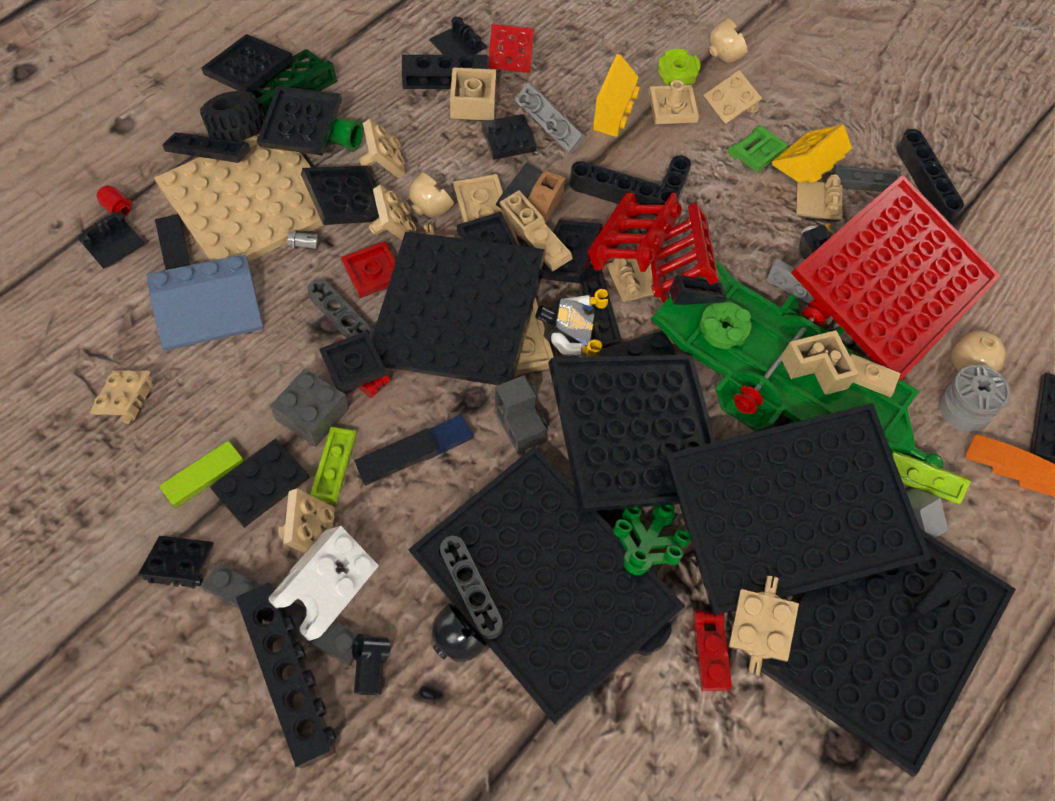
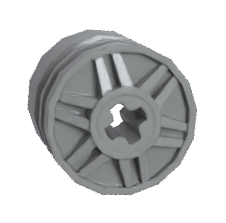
M969 365L962 368L940 397L939 407L941 414L956 429L965 432L982 430L986 428L1008 402L1010 395L1008 383L1000 373L984 365Z

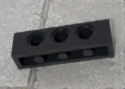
M402 55L403 89H451L453 68L488 69V55Z

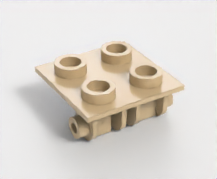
M740 70L703 95L725 125L745 111L752 114L757 112L758 102L762 100V97Z
M834 174L827 179L826 183L797 182L796 215L842 221L841 179Z
M615 258L612 263L606 264L622 303L654 295L651 289L653 284L651 263L646 272L640 271L636 259Z
M112 371L107 377L106 384L101 393L94 400V405L89 414L120 415L122 422L130 424L131 421L135 420L139 412L138 408H141L143 405L141 401L146 400L150 389L153 387V379L149 376L150 371Z

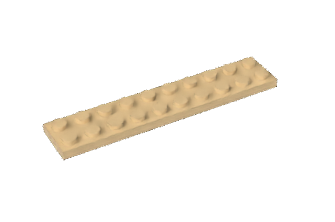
M497 174L453 181V190L463 223L501 212L519 246L512 222L504 210L496 206L498 199L503 194ZM534 298L514 376L549 369L548 362L551 358H554L550 343L544 337V324L535 318L538 309L536 298Z

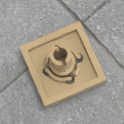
M674 80L670 86H650L649 97L655 124L698 122L699 115L692 85H684L682 81Z
M371 119L365 121L363 127L369 151L359 156L361 165L370 168L378 162L398 179L406 174L403 165L405 161L400 153L399 148L401 145L395 136L389 135L382 125H377Z
M381 185L374 188L373 193L379 218L369 223L371 232L379 236L382 232L388 230L401 240H403L405 231L416 233L417 229L412 221L410 205L406 201L400 200L391 190L388 191Z
M299 489L289 491L286 521L278 529L283 544L306 553L325 530L333 528L335 507Z

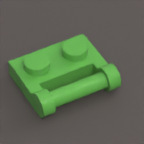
M759 125L741 142L730 146L728 153L732 158H738L758 173L783 153L788 145L769 130ZM756 140H761V141L758 142L756 145H754L752 148H750L748 151L745 150L747 147H749L751 144H753Z

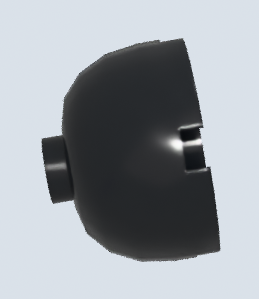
M449 603L435 617L431 627L432 638L436 643L433 649L442 659L445 660L449 657L455 662L470 661L488 647L487 643L453 604Z

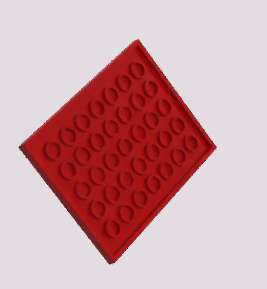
M903 174L791 272L796 280L876 364L901 373L898 379L900 381L1001 277Z

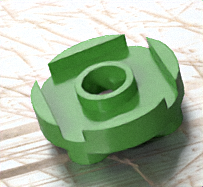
M731 302L713 303L704 310L700 320V329L703 330L704 338L711 345L721 349H731L732 346L742 345L748 338L751 331V314L748 310ZM721 322H728L731 326H728L727 329L723 328Z

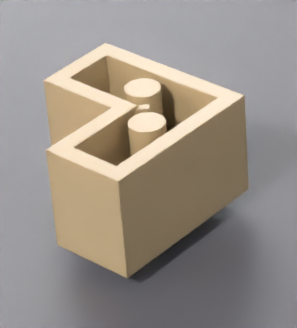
M836 330L791 341L781 356L791 379L814 373L825 395L848 389L859 375Z

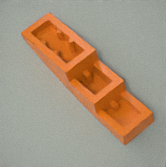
M975 434L967 450L966 459L992 466V473L1019 480V487L1055 497L1054 463L1004 442Z

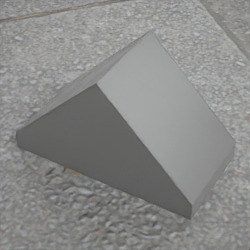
M915 488L907 491L920 529L935 539L946 533L948 527L941 498Z

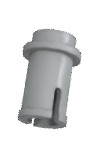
M293 230V232H288L287 244L292 246L293 249L296 247L317 249L318 234L298 233L297 230Z

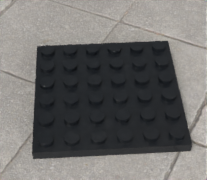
M405 231L371 339L384 367L492 385H501L513 380L546 255L545 250Z
M652 355L551 358L548 364L580 512L679 504L665 459L666 454L716 442L693 356Z

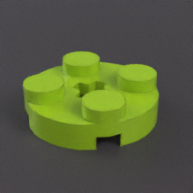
M670 49L665 52L663 57L659 58L658 73L666 85L670 86L674 80H680L684 85L696 82L700 71V60L696 55L692 57L684 49Z

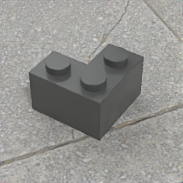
M524 375L495 387V414L517 453L545 442L546 431L548 430L545 418L543 416L539 417L536 412L535 399L538 396L533 383H528Z

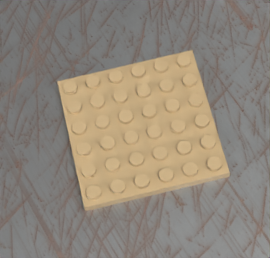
M260 129L255 135L239 141L249 143L251 149L239 163L198 157L154 177V179L208 261L246 254L249 262L286 244L288 232L297 230L298 233H308L323 225L301 176L302 168H309L311 166L300 152L259 147L257 139L261 131Z

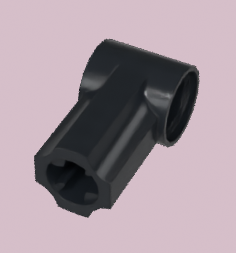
M358 634L354 638L352 656L356 660L355 694L381 695L383 663L387 661L390 654V641L387 637Z

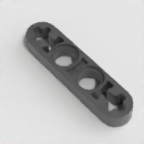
M317 279L308 285V294L311 301L346 338L357 335L359 330L360 333L367 331L372 339L373 329L328 282ZM316 290L324 291V296H325V298L323 299V296L321 295L320 292H316V293H315V291H316ZM332 303H338L339 305H341L340 308L335 311L327 309L328 306ZM351 318L355 320L352 326H344L342 324L345 319Z
M449 536L440 545L441 555L481 636L486 639L497 638L503 631L502 618L465 543L457 536ZM452 544L455 547H459L457 552L461 561L457 563L452 553H447L450 551L449 546ZM465 567L472 569V578L469 581L459 580L457 575L460 569ZM475 592H481L486 597L484 604L478 607L471 605L469 601L471 595ZM487 610L491 621H498L494 624L495 630L490 631L488 628H482L486 625V622L480 613Z

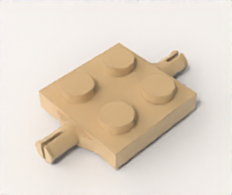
M773 576L766 577L764 592L755 593L743 589L740 590L728 646L742 650L751 656L747 673L751 675L754 673L755 676H760L763 659L773 658L784 662L788 661L799 603L783 600L776 595L779 578L774 577L772 582Z

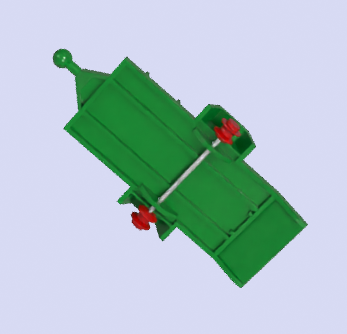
M715 260L719 277L718 282L722 283L727 297L726 302L737 304L743 309L748 310L751 314V331L742 345L732 346L731 349H721L711 345L704 338L705 334L700 329V320L704 310L713 303L676 305L673 304L670 295L650 318L682 351L692 355L693 358L724 377L715 388L721 409L752 430L758 431L773 425L781 414L794 422L873 403L891 452L894 450L943 468L944 463L941 456L936 453L926 454L915 447L916 444L907 408L919 391L904 381L898 380L894 393L890 398L856 383H852L848 389L825 395L814 373L793 379L790 378L781 356L791 341L835 330L841 336L845 331L841 326L829 331L821 327L824 325L825 319L830 317V314L816 300L809 302L808 307L804 308L802 315L799 312L797 297L794 294H791L782 307H779L737 282ZM696 277L697 279L706 280L705 277ZM721 322L723 328L727 329L728 326H731L728 322ZM845 347L849 356L851 354H854L856 356L864 358L859 354L855 353L854 351L850 350L849 348Z

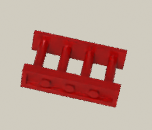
M626 193L588 249L594 270H603L611 258L636 259L640 271L646 272L671 228L682 213V206L678 201L677 194L671 193L665 205H639L635 193ZM639 214H658L656 219H636ZM630 228L649 229L646 234H626ZM620 243L639 244L637 249H616Z
M697 202L688 206L689 217H687L686 221L672 227L664 242L692 229L690 235L664 248L661 245L654 260L651 262L653 277L651 289L655 297H660L663 302L669 298L668 290H670L675 278L667 280L666 274L695 260L698 263L695 264L694 268L679 275L691 278L705 277L710 285L719 281L708 220ZM693 244L695 245L692 248L693 251L664 264V258Z

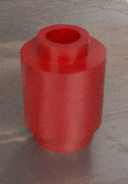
M105 185L98 190L96 195L98 202L110 214L121 211L124 216H127L132 208L131 200L116 187Z

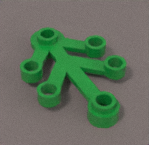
M672 505L655 506L651 515L653 522L648 531L645 530L639 519L641 515L640 508H625L623 512L625 520H618L613 529L614 534L619 537L626 550L623 558L625 569L633 575H643L650 570L652 565L679 564L683 556V551L680 548H686L691 540L689 533L680 529L675 532L674 536L658 537L663 526L668 527L671 525L675 517L674 507ZM631 530L634 531L640 542L638 548L629 535ZM667 548L665 553L648 554L651 549Z

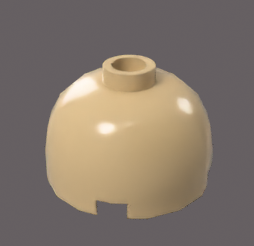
M729 18L721 21L713 28L709 38L711 46L708 47L714 58L718 57L726 63L735 62L748 53L742 33L738 34L734 30L737 26Z
M424 172L417 175L410 184L408 192L409 199L413 203L411 209L420 217L423 214L429 218L441 217L451 209L454 201L444 189L441 190L436 185V181Z
M982 330L969 332L957 341L951 352V360L959 372L962 368L969 365H984L999 372L1006 359L1005 346L996 335Z

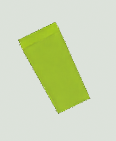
M330 426L310 493L311 496L325 503L337 505L357 437L356 430Z
M227 441L160 484L159 488L176 509L243 463L244 460L232 444Z
M892 450V455L903 484L959 505L961 504L971 483L970 478Z

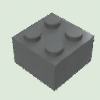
M305 368L270 405L277 422L315 447L329 433L330 426L334 427L349 410L344 393Z

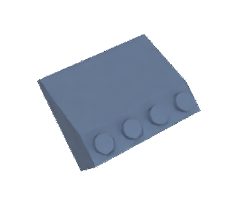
M246 254L146 274L149 295L163 351L263 329L252 271Z

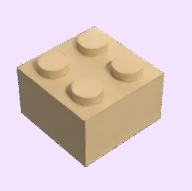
M453 68L450 93L451 119L494 120L496 70Z

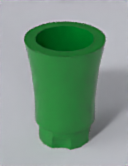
M336 118L328 141L352 152L356 151L363 139L364 128L362 122L359 120Z

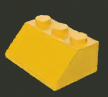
M616 54L597 96L593 124L594 131L618 137L621 129H625L628 121L627 114L631 115L634 107L633 100L638 99L641 88L637 86L639 77L619 54Z
M844 124L808 131L772 161L773 166L797 182L808 181L813 183L820 180L822 174L831 170L834 167L833 165L844 159L845 154L852 149Z

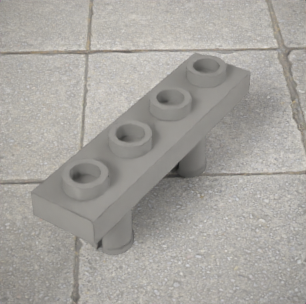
M527 82L515 99L518 105L522 106L547 133L556 139L569 153L573 154L586 135L533 84Z
M777 259L766 281L790 294H794L807 303L815 300L791 274L805 259H800L795 267Z

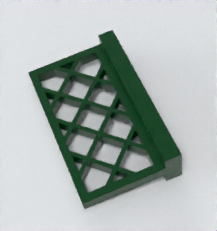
M308 49L294 55V61L272 77L274 78L273 81L265 82L252 93L255 96L262 118L265 120L277 86L322 91L338 82L333 63L329 60L322 61ZM305 58L309 59V61L300 62ZM297 68H306V70L297 71ZM279 78H288V80L279 81ZM261 88H270V90H261Z

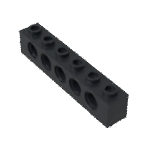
M268 582L237 596L236 600L295 767L305 768L337 753L334 745L338 743L332 726L327 727L324 715L327 714L325 704L321 697H316L313 687L317 686L315 677L311 669L306 670L303 659L306 658V653L301 642L296 643L293 632L296 631L295 623L290 614L286 616L283 607L277 609L269 602V597L276 587ZM274 611L272 622L264 625V615L267 612ZM278 638H283V648L278 652H274L273 643ZM293 665V676L288 680H284L282 676L285 667ZM302 692L305 696L304 703L301 707L295 709L292 704L293 698L296 694ZM313 721L315 731L312 736L305 738L303 727L307 722Z

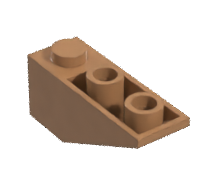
M544 170L534 185L528 201L543 216L545 224L564 197L565 178ZM515 228L516 237L524 240Z

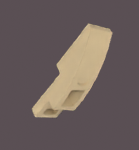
M519 190L500 202L504 212L526 244L532 248L545 250L544 262L552 271L573 259L571 252L545 224L543 216Z

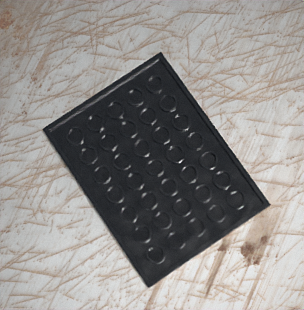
M873 403L669 453L665 456L713 616L736 611L741 589L755 593L764 592L767 576H773L772 582L774 577L779 578L776 595L780 598H786L931 559Z
M535 446L408 549L410 554L452 604L457 607L463 617L473 626L479 636L487 643L488 647L554 725L561 721L685 609V605L651 569L643 575H633L625 569L623 558L626 550L619 537L614 534L613 528L596 511L580 512L575 488ZM449 536H457L465 543L502 618L503 631L497 638L486 639L481 636L440 552L442 541ZM452 544L449 546L450 551L447 553H452L457 563L461 561L457 552L459 547H455ZM468 567L460 569L457 575L458 579L469 581L473 576V570ZM475 592L471 595L469 601L471 605L478 607L484 604L486 597L481 592ZM487 610L480 613L486 622V625L482 628H488L490 631L495 630L494 624L498 621H491Z
M922 530V535L931 556L930 560L805 592L798 606L788 661L784 662L773 658L763 659L761 672L912 777L919 773L1016 590L1011 585ZM946 571H951L966 584L964 590L918 620L911 622L907 619V615Z

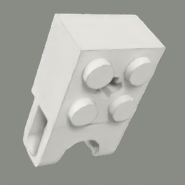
M342 526L325 530L294 565L289 575L270 595L269 602L278 609L279 607L290 606L296 599L303 601L307 616L300 626V632L309 641L319 638L379 565Z

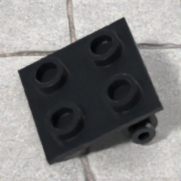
M457 16L451 20V29L429 38V41L443 55H474L487 48L481 41V37L476 35L468 24H464L461 17Z
M121 211L118 213L113 212L110 216L106 217L107 222L101 219L102 225L100 226L95 222V228L90 226L85 230H81V234L78 235V240L103 269L145 245L144 241L125 221L126 218Z
M159 536L138 576H143V579L148 580L149 584L158 583L170 586L173 581V586L178 587L180 582L181 586L192 589H195L196 586L200 587L203 582V576L199 575L214 542Z

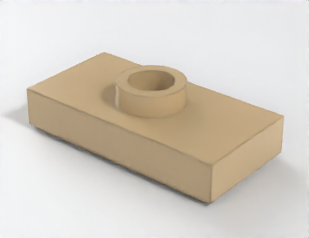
M851 354L850 358L859 373L853 383L891 398L901 373Z

